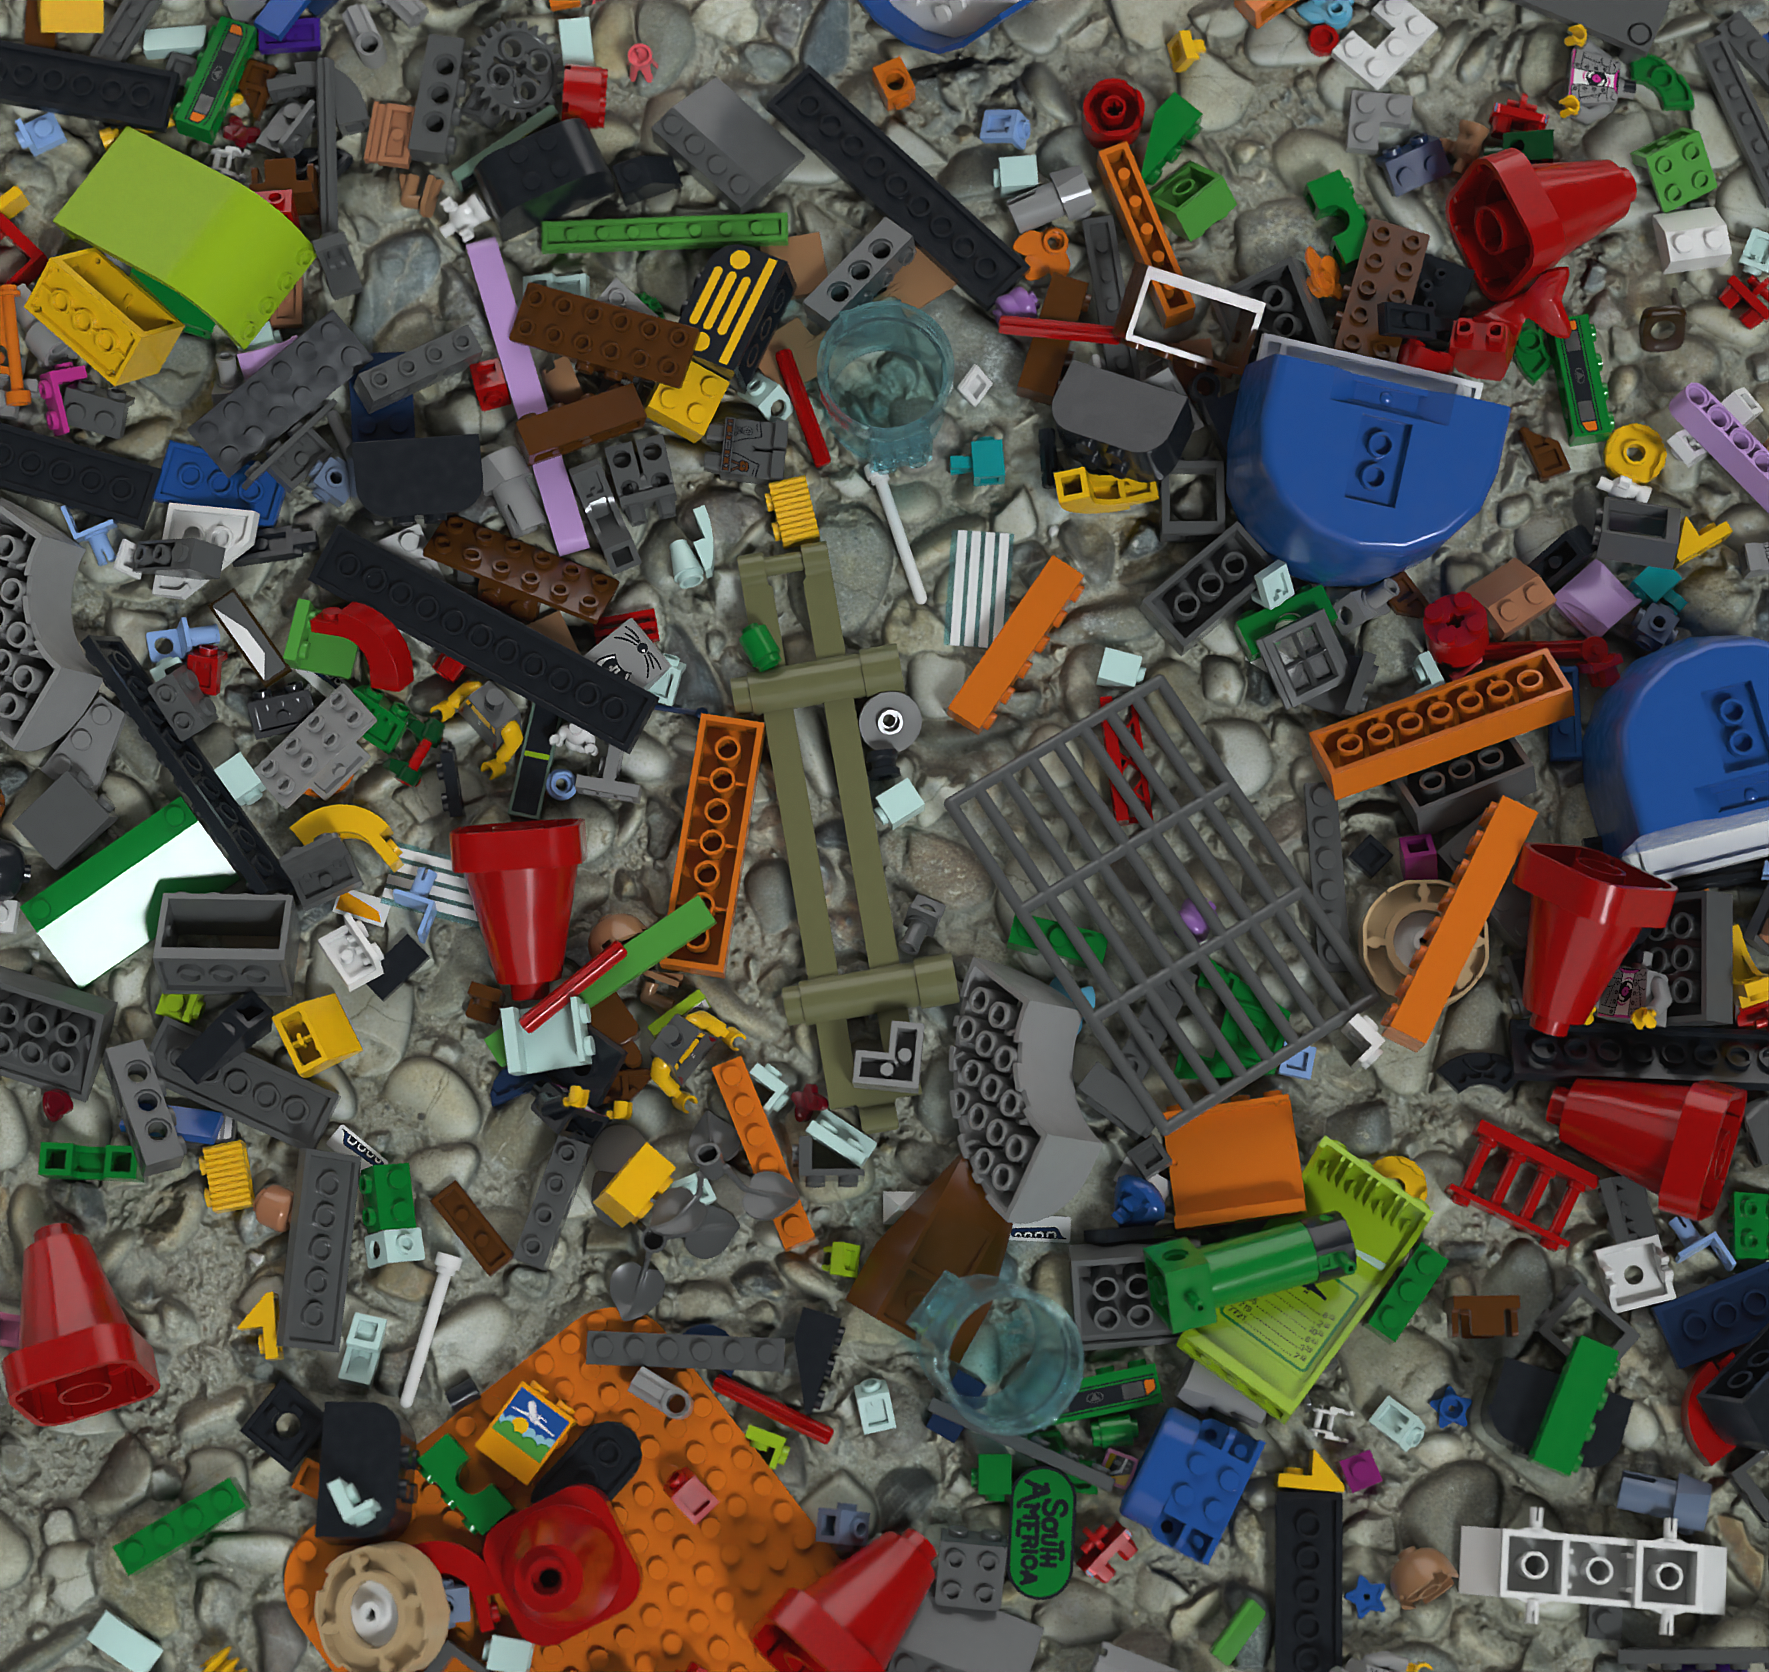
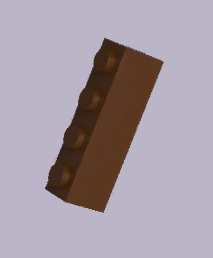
M1053 272L1039 319L1081 323L1079 322L1081 312H1088L1092 295L1087 294L1089 283ZM1033 337L1017 385L1016 396L1052 406L1054 396L1063 380L1061 379L1063 369L1069 368L1075 352L1070 350L1072 341Z
M619 383L598 395L594 393L585 394L579 397L577 402L565 405V403L555 404L547 412L538 415L536 413L525 414L515 422L514 435L528 467L644 428L647 415L634 384L623 385V383Z

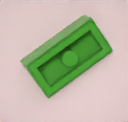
M1245 1598L1209 1648V1653L1223 1664L1229 1666L1266 1615L1265 1610L1251 1598Z

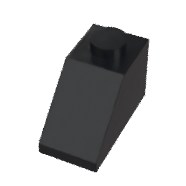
M639 156L612 166L614 178L625 207L683 187L672 157Z
M1581 523L1563 533L1527 566L1539 574L1550 589L1597 552V545L1592 544V535Z

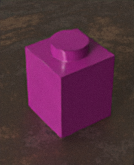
M1431 833L1399 838L1400 868L1404 881L1438 880L1437 853Z
M1365 1450L1335 1462L1347 1494L1357 1492L1383 1481L1371 1450Z

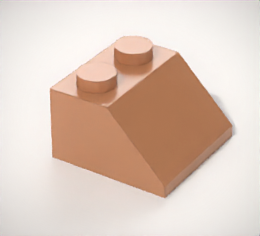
M1513 558L1464 590L1470 593L1485 608L1488 628L1497 642L1503 641L1548 612L1557 601L1540 575L1517 558Z

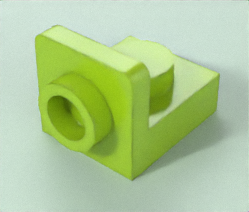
M162 992L155 1014L162 1017L167 1016L194 1027L196 1020L200 1021L204 1014L206 1002H203L205 996L202 994H163Z
M749 1424L745 1434L746 1438L751 1439L749 1446L767 1453L770 1447L775 1448L769 1468L776 1470L778 1464L784 1466L791 1448L785 1445L788 1438Z

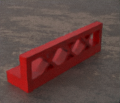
M1112 696L1099 697V709L1112 702ZM1131 704L1132 719L1126 727L1129 729L1133 724L1134 735L1132 734V736L1143 750L1139 714ZM1104 720L1101 722L1104 748L1122 775L1128 765L1140 773L1141 780L1132 790L1138 799L1144 803L1146 811L1153 819L1148 781L1139 767L1132 761V757L1127 758L1120 752V739L1108 721ZM1121 759L1126 762L1123 766L1121 763ZM1109 779L1113 815L1119 825L1140 824L1136 817H1129L1126 802ZM1140 786H1142L1143 796L1136 792Z

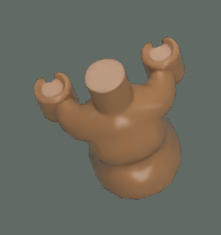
M1461 119L1456 141L1440 138L1444 152L1449 151L1457 159L1452 172L1463 175L1467 165L1478 158L1482 143L1489 133V129L1485 126Z

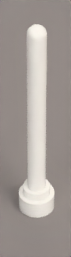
M887 460L872 462L863 468L867 481H871L872 485L877 488L916 603L924 604L927 601V595L887 482L890 480L889 474L891 473Z
M442 1252L437 1253L434 1264L437 1265L436 1272H438V1276L400 1399V1404L404 1408H409L413 1404L450 1278L455 1276L456 1271H460L463 1258Z

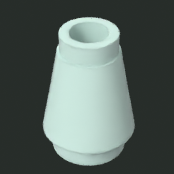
M686 540L674 541L669 545L674 581L679 583L681 588L685 589L699 585L703 581L702 574L704 569Z

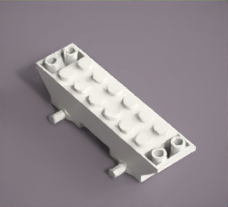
M1529 1507V1527L1519 1530L1461 1526L1458 1593L1516 1598L1526 1602L1524 1623L1539 1624V1604L1549 1601L1650 1609L1660 1613L1659 1634L1674 1635V1615L1684 1612L1725 1615L1727 1547L1688 1544L1677 1539L1678 1519L1663 1518V1538L1653 1541L1553 1533L1543 1528L1544 1508Z

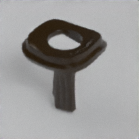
M1672 288L1671 306L1648 307L1642 312L1639 323V340L1644 351L1667 352L1677 350L1682 346L1685 337L1687 313L1685 308L1682 307L1677 288ZM1670 321L1675 325L1674 333L1668 338L1656 339L1651 335L1652 327L1658 322Z

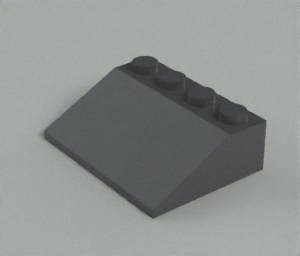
M715 77L672 106L651 127L653 142L734 214H750L805 159V155L718 77Z
M1290 256L1225 289L1266 303L1251 350L1260 345L1263 333L1334 349L1335 342L1319 300L1311 293L1307 286L1306 278L1309 274L1304 262ZM1211 299L1229 347L1241 308ZM1258 353L1254 355L1253 362L1256 361Z
M1515 737L1390 781L1405 816L1417 835L1434 834L1478 816L1484 812L1486 807L1488 808L1491 801L1497 803L1503 795L1516 800L1537 791L1534 765Z
M1708 890L1677 893L1666 927L1653 928L1638 949L1653 953L1651 970L1664 974L1668 978V987L1673 1000L1667 1008L1666 1026L1733 1024V894ZM1631 953V964L1633 959V953Z
M0 966V1076L48 1091L59 1089L67 1093L70 1098L83 1102L88 1101L112 1032L118 1002Z
M1198 1235L1068 1245L1076 1351L1177 1344L1183 1332L1173 1334L1151 1308L1143 1248L1185 1237L1198 1248L1201 1247Z
M931 1585L894 1652L887 1672H1030L1044 1628L1001 1611L938 1605L935 1602L936 1587Z

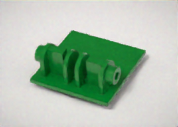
M1730 1193V1200H1727V1204L1729 1205V1217H1733V1219H1727V1223L1733 1224V1229H1727V1233H1732L1733 1236H1729L1728 1251L1736 1260L1745 1258L1769 1260V1194Z

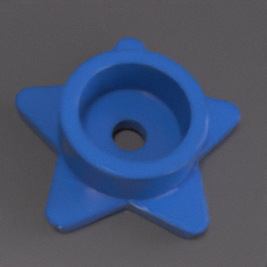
M1448 1386L1442 1399L1430 1402V1406L1439 1413L1440 1428H1444L1452 1422L1464 1427L1468 1425L1465 1413L1472 1404L1471 1398L1457 1396L1454 1389ZM1451 1405L1454 1406L1453 1412H1450L1448 1409Z
M1359 1575L1355 1589L1345 1593L1344 1598L1355 1604L1359 1619H1362L1370 1610L1383 1613L1385 1612V1607L1380 1597L1386 1585L1384 1583L1370 1584L1363 1575ZM1365 1594H1369V1600L1364 1599Z

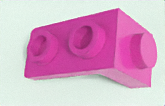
M73 362L54 365L55 371L39 375V393L42 399H45L48 409L46 422L49 429L53 430L54 436H61L70 432L59 385L87 378L85 365L74 367Z

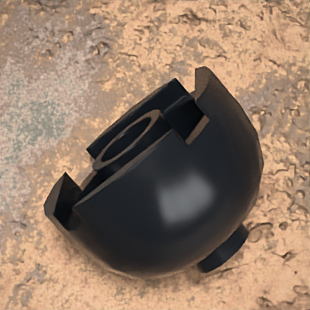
M0 839V901H6L14 898L20 892L23 883L29 884L31 865L25 864V854L18 845L11 841Z

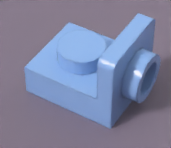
M1018 109L985 110L979 138L984 143H1012L1018 150H1024L1026 141L1031 134L1030 122Z
M49 112L25 124L21 118L15 120L19 131L14 133L22 149L28 147L34 157L67 142L54 113Z

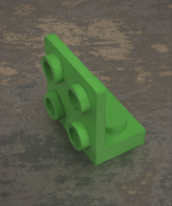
M1681 127L1630 153L1634 165L1648 170L1660 209L1664 213H1668L1717 188L1716 179L1700 131Z
M298 598L283 656L284 661L293 669L350 680L359 647L344 637L311 632L310 620L321 613L322 610L315 609L310 600Z

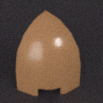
M563 356L553 361L555 368L549 371L544 369L541 377L553 401L557 404L565 403V405L577 402V399L583 396V392L570 360Z

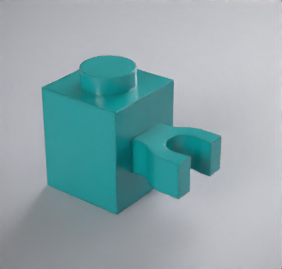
M992 436L979 437L976 441H971V456H950V474L959 475L972 472L973 487L1002 485L1005 483L1002 439L995 440V437Z
M1648 566L1627 587L1633 595L1642 600L1638 606H1644L1646 609L1652 602L1657 604L1660 601L1663 605L1672 609L1674 616H1676L1688 604L1682 596L1673 590L1682 579L1674 569L1669 570Z

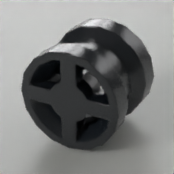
M879 749L866 754L867 762L871 764V770L869 771L870 780L884 781L901 776L900 768L896 766V759L898 758L897 749Z

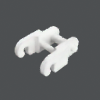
M226 146L225 150L220 147L211 149L210 153L214 155V160L210 168L235 181H246V175L240 174L237 176L235 172L230 171L232 158L234 159L236 156L250 157V150L244 149L243 152L239 147ZM221 157L227 158L225 168L219 167Z
M1318 1405V1408L1312 1407V1410L1316 1412L1313 1428H1308V1431L1313 1432L1312 1436H1317L1318 1433L1323 1434V1439L1349 1444V1439L1333 1436L1332 1427L1337 1413L1354 1417L1355 1412L1336 1407H1329L1328 1410H1324L1323 1405ZM1323 1414L1330 1415L1327 1431L1320 1429Z

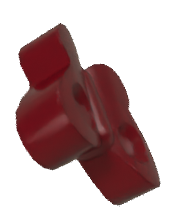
M231 116L228 125L223 129L222 137L226 140L234 141L240 148H245L247 143H255L261 135V130L257 127L246 128L239 116Z
M806 1084L804 1091H796L791 1095V1100L795 1103V1119L798 1122H808L814 1110L824 1111L829 1106L827 1098L818 1093V1086L816 1084Z

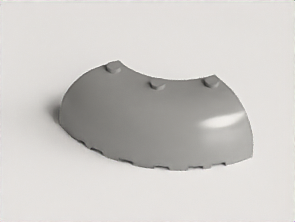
M0 497V738L14 750L28 752L42 749L66 734L84 714L103 683L104 677L95 670L83 654L72 622L71 596L73 583L79 563L86 549L51 524Z
M973 957L959 995L964 997L960 1015L954 1016L953 1026H957L955 1046H950L949 1071H954V1089L949 1090L952 1116L958 1119L961 1134L957 1138L963 1157L969 1159L974 1170L971 1175L976 1183L982 1185L987 1194L985 1198L1007 1222L1017 1224L1033 1223L1056 1213L1078 1193L1089 1176L1104 1144L1095 1136L1084 1120L1074 1088L1073 1055L1078 1029L1083 1016L1074 1002L1042 981L1006 965Z

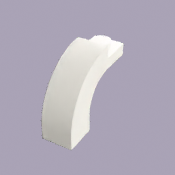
M1745 387L1733 391L1721 402L1744 427L1764 411ZM1686 429L1675 433L1667 441L1671 447L1672 454L1679 461L1684 462L1688 468L1710 455Z

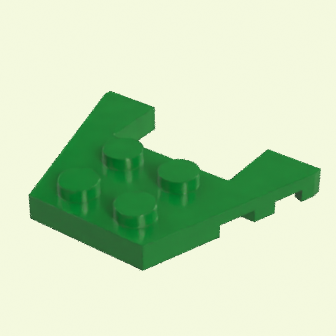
M1210 959L1271 1052L1275 1053L1281 1049L1284 1038L1250 987L1242 982L1239 977L1226 971ZM1201 971L1197 987L1215 992ZM1276 1003L1289 1022L1291 1012ZM1226 1008L1220 1031L1245 1069L1248 1070L1262 1060ZM1216 1047L1213 1058L1199 1055L1214 1078H1235ZM1179 1051L1174 1069L1176 1078L1178 1080L1199 1079L1182 1052ZM1277 1067L1263 1076H1274Z

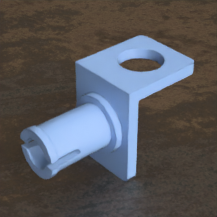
M66 505L60 507L74 540L78 543L89 541L98 566L108 564L103 552H105L108 561L111 563L116 560L117 556L106 535L110 530L118 527L113 519L79 532L70 509Z
M181 617L176 629L148 632L145 636L151 663H157L167 657H179L181 660L187 659L193 646L219 644L220 642L217 623L189 628L186 617ZM158 639H169L173 644V650L169 654L159 653L155 649V642Z
M418 867L410 892L395 888L393 897L395 903L425 913L417 933L419 942L425 944L437 914L435 901L427 899L437 878V873L431 869H428L427 873H425V867Z
M1681 1216L1673 1218L1668 1223L1684 1245L1682 1251L1675 1258L1677 1264L1710 1245L1726 1270L1730 1272L1734 1269L1736 1261L1716 1231L1706 1237L1700 1236L1690 1219Z

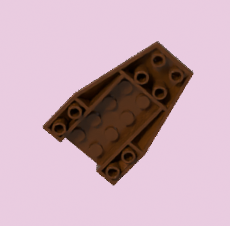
M962 1152L876 1242L845 1298L847 1302L957 1364H960L991 1308L1013 1223L1007 1222L985 1198L986 1192L980 1183L974 1181L971 1175L974 1172L969 1159L963 1157Z

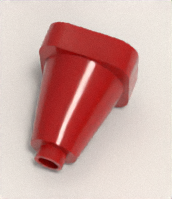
M1508 148L1478 158L1472 162L1449 192L1445 203V214L1450 232L1470 269L1475 270L1474 278L1479 288L1489 300L1502 302L1513 296L1525 293L1541 273L1554 268L1560 259L1623 219L1629 212L1630 203L1636 198L1637 186L1632 173L1625 167H1619L1611 160L1531 164L1520 150Z
M565 818L462 826L454 829L449 833L452 872L464 874L497 983L510 985L511 1000L544 999L550 994L549 982L562 978L578 864L583 863L588 858L585 819Z
M1525 842L1512 882L1531 893L1522 1005L1532 1012L1529 1025L1538 1031L1559 1037L1567 1036L1570 1025H1583L1643 927H1666L1678 888L1658 876L1595 849L1577 845Z
M1578 1078L1571 1089L1556 1086L1549 1101L1546 1122L1559 1126L1560 1141L1659 1196V1210L1699 1222L1712 1216L1720 1200L1744 1117L1747 1091L1709 1079L1695 1082L1692 1086Z
M67 1223L50 1224L35 1231L33 1235L35 1242L29 1245L23 1253L18 1350L7 1355L1 1362L8 1403L35 1425L58 1426L133 1404L157 1393L161 1385L153 1347L129 1325L90 1240L84 1235L74 1234L73 1226Z
M570 1485L506 1517L490 1530L485 1539L483 1548L484 1560L507 1610L523 1638L538 1646L558 1645L623 1612L636 1600L643 1586L644 1575L641 1563L607 1495L593 1485ZM545 1568H553L558 1572V1584L553 1583L547 1577L549 1573L547 1570L544 1571Z
M907 1528L901 1536L888 1531L803 1590L788 1588L749 1631L748 1637L750 1642L764 1660L777 1672H885L888 1663L936 1577L930 1563L936 1558L937 1552L933 1545L914 1529Z

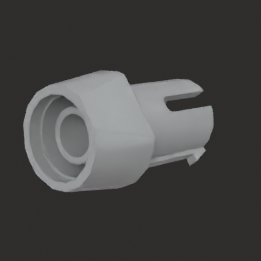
M1080 165L1049 173L1051 182L1006 201L1020 235L1065 215L1069 222L1074 219L1082 221V219H1087L1091 215V209L1097 205Z
M25 283L17 286V290L21 291V296L15 297L17 321L27 333L25 337L26 347L37 357L38 365L46 370L55 369L54 365L73 362L77 359L79 355L24 308L31 291ZM31 283L30 289L33 290L36 284Z
M509 446L481 459L483 493L485 496H494L510 530L508 533L514 539H517L537 530V525L544 526L547 521L526 479L532 475V472L527 467L525 459L517 448Z
M1192 1357L1189 1358L1177 1383L1175 1397L1203 1415L1208 1408H1211L1257 1429L1267 1412Z

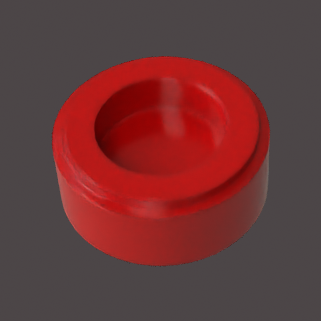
M1327 24L1317 25L1309 33L1307 40L1308 48L1311 53L1318 57L1330 56L1332 50L1338 45L1339 35L1333 27Z

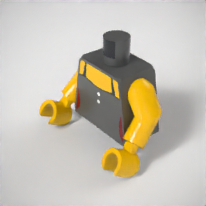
M489 680L485 684L479 681H466L448 696V700H443L431 707L430 714L437 709L440 710L443 715L440 722L443 723L454 716L455 708L458 709L462 717L497 756L495 759L484 762L480 768L481 772L492 769V776L489 778V780H492L506 773L505 762L510 761L522 744L521 713L494 681Z
M697 1011L688 1014L686 1017L677 1013L662 1028L659 1036L649 1048L652 1057L650 1070L652 1080L668 1097L673 1096V1107L686 1114H689V1112L685 1109V1102L689 1100L697 1105L698 1100L694 1095L679 1089L719 1040L718 1037L721 1036L722 1041L733 1051H739L733 1045V1040L736 1037H742L746 1040V1036L737 1028H726L725 1023L706 1011Z

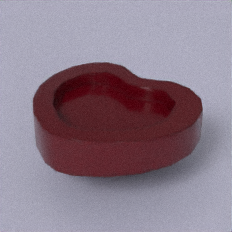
M51 1089L44 1093L43 1110L50 1121L57 1122L63 1118L64 1114L73 1110L72 1099L64 1091Z

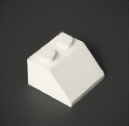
M1714 207L1652 215L1663 275L1723 267L1731 256L1732 251L1727 225Z

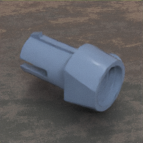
M1623 1469L1616 1508L1659 1518L1678 1519L1677 1531L1684 1535H1691L1695 1531L1703 1532L1705 1529L1712 1484L1682 1473H1678L1677 1480L1675 1481Z

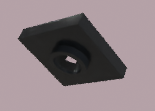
M587 1023L588 1035L593 1037L595 1043V1055H591L592 1067L590 1072L586 1074L581 1068L577 1069V1067L546 1072L569 1089L570 1086L575 1085L582 1087V1090H590L588 1103L596 1108L602 1105L628 1052Z
M281 1379L240 1429V1432L285 1469L293 1472L322 1436L324 1411L285 1379ZM287 1413L296 1415L301 1424L299 1432L291 1438L281 1436L277 1430L279 1418Z

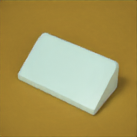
M207 26L146 29L143 51L147 60L169 58L172 51L189 57L198 56L208 46Z

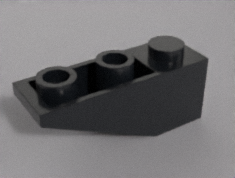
M251 990L227 1007L175 1060V1064L198 1085L272 1032L273 1020L271 1017H273L274 1011Z
M803 1307L794 1336V1344L805 1413L812 1415L814 1408L821 1409L826 1391L820 1388L824 1377H831L836 1359L830 1358L834 1345L840 1347L846 1328L840 1326L841 1318Z

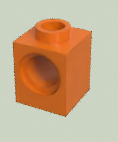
M901 56L872 68V80L887 111L894 108L896 110L904 109L915 100L916 87ZM899 83L903 87L899 90H892L888 85Z

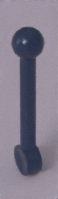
M657 704L654 709L696 716L698 720H700L701 713L708 714L707 709L704 707L693 710Z

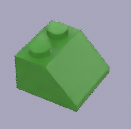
M1193 161L1188 162L1149 193L1158 216L1175 235L1189 242L1201 237L1205 230L1215 222L1225 218L1229 211L1237 206L1224 177Z

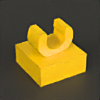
M1190 30L1178 31L1167 44L1174 73L1185 72L1194 61L1200 59L1199 53L1206 52L1204 40H1193Z

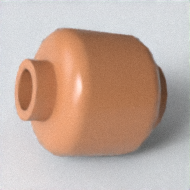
M271 1185L268 1188L262 1189L257 1194L253 1203L256 1220L277 1232H287L290 1230L294 1192L280 1185Z

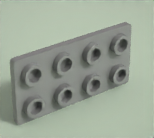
M342 683L254 768V771L262 781V784L285 809H288L308 788L327 801L371 758L368 752L356 741L377 722V718L349 687Z

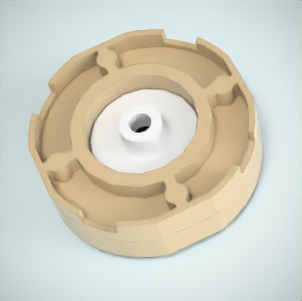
M1406 880L1400 882L1379 896L1364 915L1358 929L1359 964L1381 997L1389 1003H1397L1399 998L1394 996L1395 991L1402 978H1405L1407 973L1411 975L1413 969L1409 968L1408 965L1415 951L1421 946L1420 942L1426 944L1427 940L1422 938L1430 921H1433L1435 916L1439 917L1441 912L1436 910L1448 888L1454 887L1453 884L1442 880ZM1487 921L1444 1007L1462 998L1483 975L1489 960Z
M387 1541L365 1546L339 1555L333 1560L325 1571L329 1574L324 1583L323 1590L317 1591L315 1597V1619L323 1649L336 1667L344 1666L350 1672H415L427 1667L438 1655L444 1644L450 1615V1608L441 1575L433 1563L418 1549L397 1541Z

